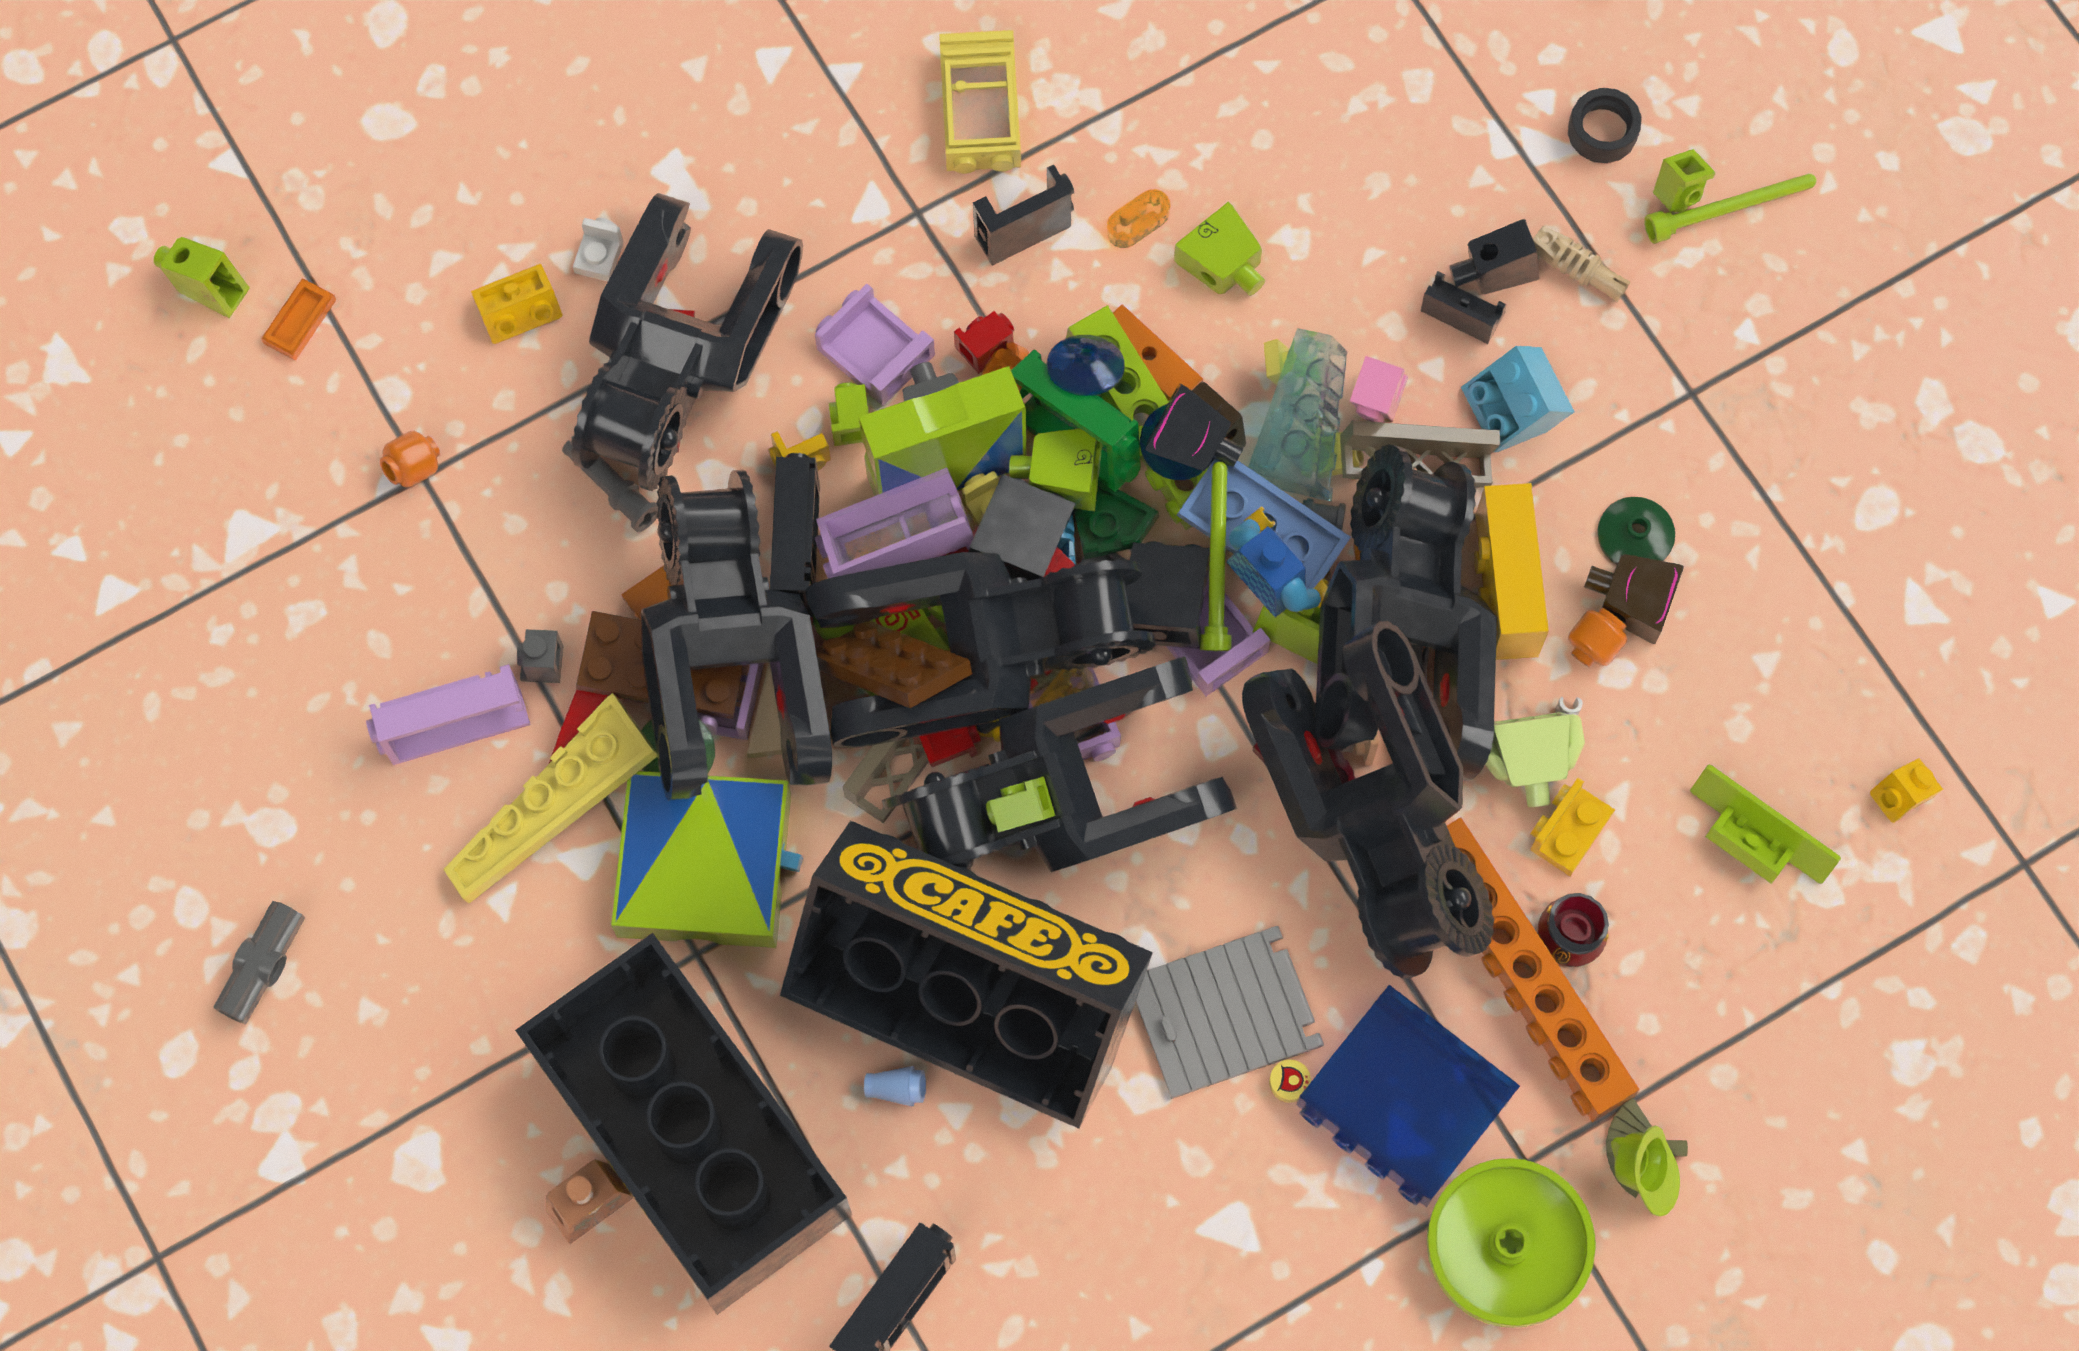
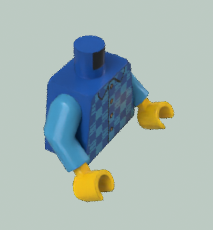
M1259 507L1243 523L1231 531L1229 541L1231 546L1237 551L1226 563L1275 618L1286 609L1298 612L1315 607L1320 608L1329 582L1321 579L1314 588L1306 589V568L1273 531L1272 527L1275 526V521L1271 522L1263 512L1265 509Z

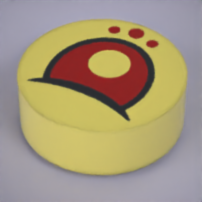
M1296 1060L1279 1062L1273 1068L1269 1079L1273 1095L1287 1103L1297 1102L1304 1098L1311 1084V1076L1304 1064Z

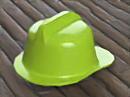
M1654 1125L1648 1128L1645 1133L1634 1132L1625 1137L1613 1138L1611 1147L1615 1158L1614 1169L1617 1180L1621 1184L1639 1192L1651 1214L1658 1217L1667 1215L1674 1208L1679 1196L1680 1173L1662 1128Z

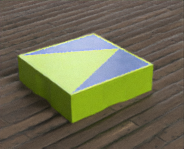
M1009 366L957 383L941 391L859 416L861 439L866 449L864 455L866 474L874 496L944 468H948L957 491H960L964 488L965 483L975 475L981 473L987 475L992 471H995L998 477H1001L1002 474H1010L1009 464L1011 455L1027 456L1026 407Z
M638 771L629 778L626 787L611 922L616 937L644 939L653 933L659 941L701 939L720 945L777 948L782 899L780 885L781 856L783 844H785L784 850H786L791 804V791L788 781L708 776V782L701 785L702 795L689 799L668 801L662 787L660 772Z

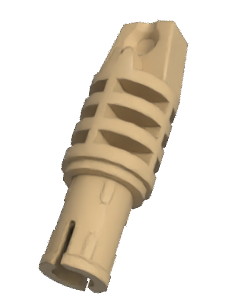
M1543 226L1533 238L1538 256L1550 266L1560 269V272L1563 274H1568L1569 278L1578 280V283L1582 286L1592 285L1616 302L1620 300L1631 281L1604 266V261L1601 260L1600 256L1597 254L1593 255L1592 251L1589 249L1585 250L1581 244L1574 243L1573 239Z

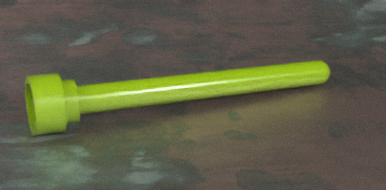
M1805 174L1672 215L1670 212L1657 211L1645 216V230L1649 240L1656 244L1669 240L1671 235L1676 233V229L1813 188L1816 185L1817 179L1813 174Z
M1223 462L1213 464L1211 475L1208 626H1204V634L1200 635V650L1229 651L1232 649V635H1228V627H1224L1227 466Z

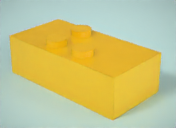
M1532 484L1484 486L1475 514L1479 551L1474 552V567L1476 574H1482L1483 587H1479L1478 595L1483 598L1497 616L1496 660L1536 658L1540 655L1549 628Z

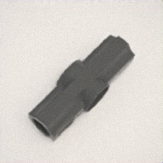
M271 902L252 938L245 939L238 948L232 963L233 972L213 1006L216 1011L239 1023L247 1024L266 988L273 986L281 976L287 960L286 952L305 920L303 914L281 902Z

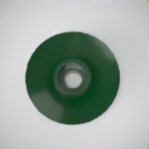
M1626 497L1612 503L1602 514L1597 528L1598 541L1602 551L1616 565L1620 556L1624 554L1664 561L1669 556L1675 543V527L1668 512L1658 503L1643 497ZM1640 524L1644 526L1645 532H1635L1632 525Z

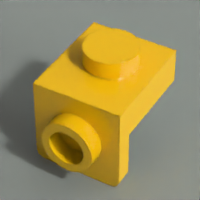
M778 431L771 433L773 447L769 448L768 451L775 467L776 457H786V455L791 453H802L816 458L818 471L826 465V462L831 460L829 445L823 433L788 449Z
M1918 758L1891 772L1870 790V795L1890 822L1895 823L1909 811L1934 798L1944 789L1935 779L1932 771Z

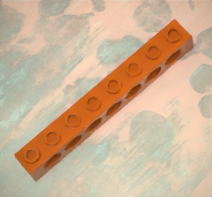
M1460 817L1446 826L1455 847L1468 856L1469 861L1476 866L1477 873L1483 878L1484 886L1489 892V901L1493 906V930H1505L1511 938L1510 943L1499 944L1491 937V943L1482 952L1484 955L1481 957L1482 963L1492 978L1498 976L1506 989L1503 991V994L1514 1012L1520 1010L1528 1023L1525 1026L1526 1031L1533 1043L1538 1047L1542 1045L1551 1059L1548 1060V1064L1555 1077L1559 1081L1565 1080L1572 1090L1573 1094L1570 1097L1577 1111L1582 1116L1587 1114L1593 1123L1634 1098L1640 1089L1466 823ZM1516 963L1527 964L1532 969L1533 976L1526 979L1520 978L1515 974L1513 965ZM1538 997L1551 999L1555 1005V1011L1551 1013L1540 1011L1535 1004V999ZM1569 1031L1573 1033L1577 1039V1046L1566 1047L1562 1045L1558 1040V1032ZM1584 1065L1595 1067L1599 1072L1600 1080L1597 1082L1585 1080L1580 1073V1067Z

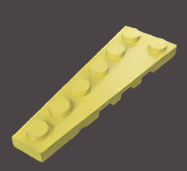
M613 693L577 728L580 732L566 747L562 748L560 746L550 757L552 761L537 777L533 775L523 785L525 790L510 805L505 804L494 815L490 823L481 829L443 869L463 900L471 903L657 757V752L619 698Z

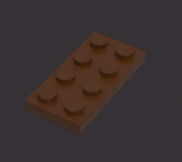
M592 611L576 690L607 696L613 693L618 698L649 703L642 661L641 620ZM744 665L690 670L697 713L733 719Z
M873 621L856 624L853 630L840 637L826 640L821 647L816 649L819 671L908 708L921 703L972 674L968 659Z

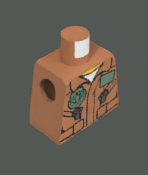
M594 1159L547 1193L546 1212L568 1243L572 1244L633 1199V1197L609 1163Z

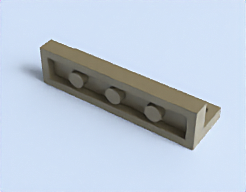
M1352 420L1340 434L1342 477L1346 479L1361 478V472L1364 468L1353 467L1352 450L1364 451L1371 458L1376 450L1390 444L1402 447L1407 451L1412 463V469L1416 468L1418 471L1429 474L1434 472L1422 462L1427 455L1437 456L1444 463L1450 461L1459 463L1463 458H1479L1480 475H1472L1475 479L1474 486H1491L1493 484L1491 454L1500 446L1499 430Z
M909 738L910 746L902 747L907 739L873 745L842 786L847 800L883 824L895 807L887 810L884 807L879 809L864 799V797L872 787L889 784L891 797L909 790L929 762L922 744L914 745L913 738ZM924 751L917 760L916 752ZM912 753L914 766L909 773L891 776L889 763L897 755ZM886 769L887 777L879 778ZM901 782L894 792L893 783Z

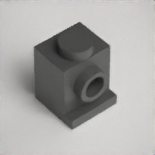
M526 629L524 642H519L517 647V665L521 666V681L560 683L564 646L558 631Z

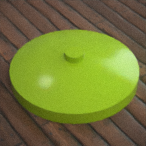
M1502 1158L1490 1160L1462 1172L1453 1179L1438 1198L1427 1228L1428 1259L1433 1275L1442 1291L1450 1301L1469 1316L1498 1327L1521 1328L1533 1326L1560 1314L1581 1293L1590 1277L1594 1264L1596 1249L1594 1227L1589 1211L1580 1195L1556 1172L1543 1165L1523 1159Z

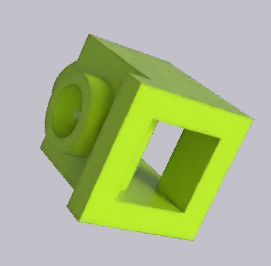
M1694 149L1663 159L1653 194L1669 211L1677 213L1686 211L1688 206H1692L1701 200L1707 180L1714 178L1716 172Z
M851 382L838 384L834 388L836 402L829 403L834 446L862 443L859 416L869 413L865 384L857 385Z
M1044 777L1000 789L1002 797L988 801L986 804L988 817L992 824L997 826L998 832L1055 816Z

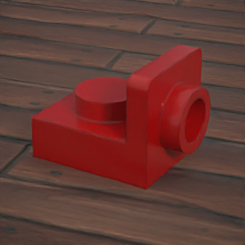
M975 726L919 736L932 768L967 753L970 754L971 758L979 755L975 744L981 742Z

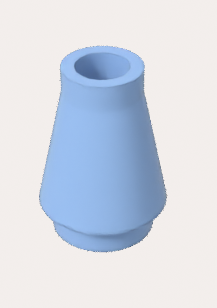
M908 1066L879 1073H866L864 1079L865 1097L877 1098L911 1107L915 1103H923L926 1094L924 1070H915L914 1066Z

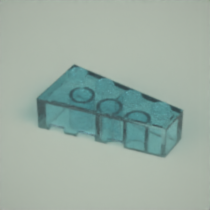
M1301 328L1296 329L1248 468L1283 491L1332 502L1333 488L1330 486L1332 470H1335L1337 456L1334 453L1336 433H1339L1340 428L1338 409L1339 400L1343 398L1348 351L1332 335Z

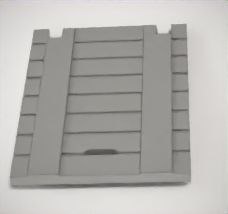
M1279 926L1262 930L1261 932L1146 971L1135 1002L1171 1099L1324 1046L1320 1033L1306 1037L1302 1027L1315 1023V1019L1288 949L1274 953L1270 945L1272 942L1283 939Z

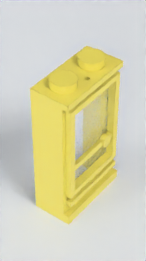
M1013 30L939 34L947 171L966 174L979 169H993L1002 172L1015 167H1021Z

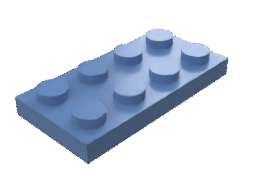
M1216 459L1213 460L1177 514L1178 517L1209 538L1212 466L1214 463L1220 462ZM1237 461L1233 468L1227 466L1226 549L1233 554L1237 551L1231 546L1229 541L1231 531L1243 523L1259 507H1263L1265 509L1263 511L1265 516L1271 522L1274 520L1276 523L1272 527L1273 531L1306 568V589L1314 588L1325 577L1351 537L1240 461Z

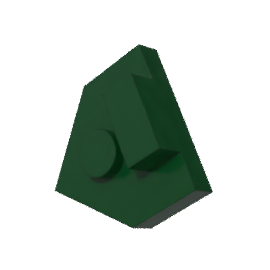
M1099 480L1095 511L1073 508L1085 560L1132 549L1133 542L1142 543L1160 517L1158 510L1119 489L1114 492Z

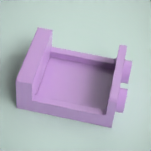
M868 284L864 285L859 291H852L843 301L842 308L833 316H826L816 328L815 340L817 350L857 385L865 384L866 392L882 406L912 378L910 372L912 367L923 362H929L935 356L934 339L923 330L919 334L914 332L874 297L873 288Z
M1209 575L1200 619L1202 634H1204V626H1208ZM1226 593L1224 627H1228V635H1232V649L1229 651H1203L1197 648L1166 646L1176 659L1186 657L1192 680L1206 697L1269 651V637L1261 628L1253 633L1254 628Z

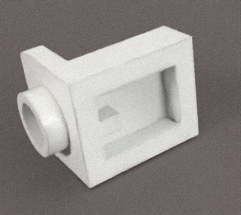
M584 218L581 225L584 235L573 264L574 273L608 282L616 267L624 244L620 227L605 218H596L595 220Z

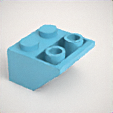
M1515 346L1461 387L1481 428L1499 430L1500 446L1494 452H1500L1547 433L1575 412L1542 347Z

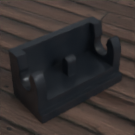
M1437 271L1432 286L1429 285L1424 293L1420 311L1488 344L1505 315L1507 304L1499 301L1497 306L1444 281L1445 274Z

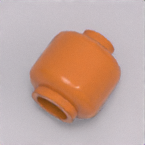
M408 431L384 445L380 466L392 484H400L406 488L413 487L436 473L438 469L437 457L440 456V450L430 436L424 437L417 431Z
M1601 608L1598 612L1595 610L1586 611L1568 634L1569 642L1575 647L1571 655L1589 668L1593 663L1600 666L1609 665L1627 642V636L1623 631L1627 626L1604 608Z

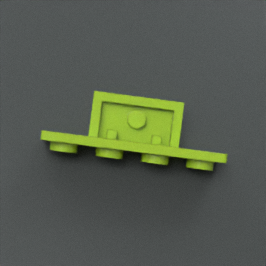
M1710 764L1706 766L1690 789L1693 795L1721 814L1705 837L1771 884L1788 862L1817 883L1823 884L1841 860L1840 855Z

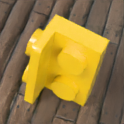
M541 263L471 291L493 344L563 316L552 285Z
M1577 778L1571 787L1564 783L1552 801V804L1557 806L1556 810L1550 818L1542 815L1530 833L1531 836L1536 838L1530 851L1570 877L1615 812L1614 808L1583 789L1582 786L1585 781Z

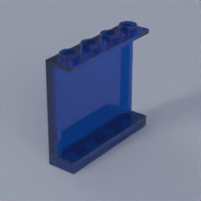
M1389 984L1298 1098L1297 1106L1301 1108L1299 1114L1309 1124L1316 1128L1322 1125L1334 1134L1332 1140L1342 1150L1349 1154L1355 1151L1367 1160L1365 1166L1370 1172L1383 1180L1387 1176L1400 1187L1397 1191L1403 1198L1416 1206L1420 1202L1427 1208L1502 1109L1514 1097L1520 1085Z

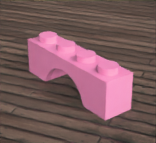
M1365 356L1350 402L1357 408L1356 413L1361 418L1371 422H1384V419L1393 421L1408 380V376L1404 375L1405 370Z

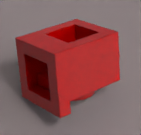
M992 311L986 317L979 316L967 326L966 332H963L960 327L954 331V346L979 374L984 370L986 364L1000 348L1007 350V343L1014 342L1013 332L1015 329L1005 314H997L995 311Z

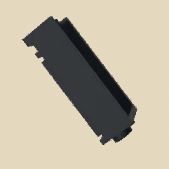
M791 453L786 455V457H776L770 589L799 594L810 617H813V613L807 605L805 590L808 586L816 583L818 547L815 537L818 536L816 519L819 518L821 486L816 458L802 453Z
M919 1222L829 1347L834 1351H890L950 1269L949 1263L952 1265L955 1263L956 1254L954 1244L951 1242L953 1237L934 1223L928 1228Z

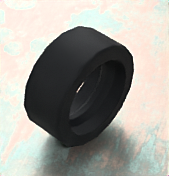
M1602 87L1588 91L1577 100L1569 118L1568 137L1572 147L1580 156L1592 162L1611 163L1621 160L1632 151L1641 130L1642 116L1638 105L1629 95L1617 89ZM1598 109L1612 111L1625 121L1626 133L1620 140L1612 142L1599 141L1591 137L1584 130L1583 119L1585 115L1590 111Z

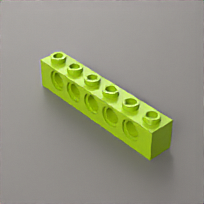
M1106 305L1068 327L1065 338L1066 342L1064 343L1065 349L1073 362L1080 361L1087 373L1084 375L1085 381L1094 394L1100 393L1103 400L1125 414L1131 421L1134 419L1133 416L1138 413L1148 414L1152 418V425L1146 427L1139 425L1140 458L1147 468L1145 476L1151 487L1155 491L1161 490L1168 501L1165 507L1171 519L1176 524L1181 522L1187 531L1193 526L1182 520L1177 514L1194 489L1182 491L1176 487L1174 480L1179 477H1186L1191 480L1195 488L1207 469L1201 471L1170 459H1162L1143 448L1169 401L1109 306ZM1099 349L1107 350L1111 353L1113 359L1109 362H1101L1094 357L1093 352ZM1118 381H1125L1132 386L1133 392L1121 394L1115 390L1113 384Z

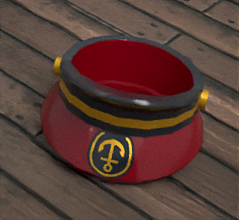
M1582 893L1567 894L1550 903L1542 912L1538 922L1537 933L1557 963L1569 967L1587 965L1598 958L1606 946L1609 937L1607 912L1600 902L1589 895Z

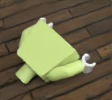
M1560 697L1555 713L1494 722L1492 748L1485 766L1496 779L1505 781L1506 785L1511 787L1525 785L1527 807L1550 805L1548 782L1567 779L1568 771L1573 769L1585 745L1582 720L1578 716L1583 705L1582 699L1579 697L1575 698L1573 709L1565 707L1563 703L1564 698Z

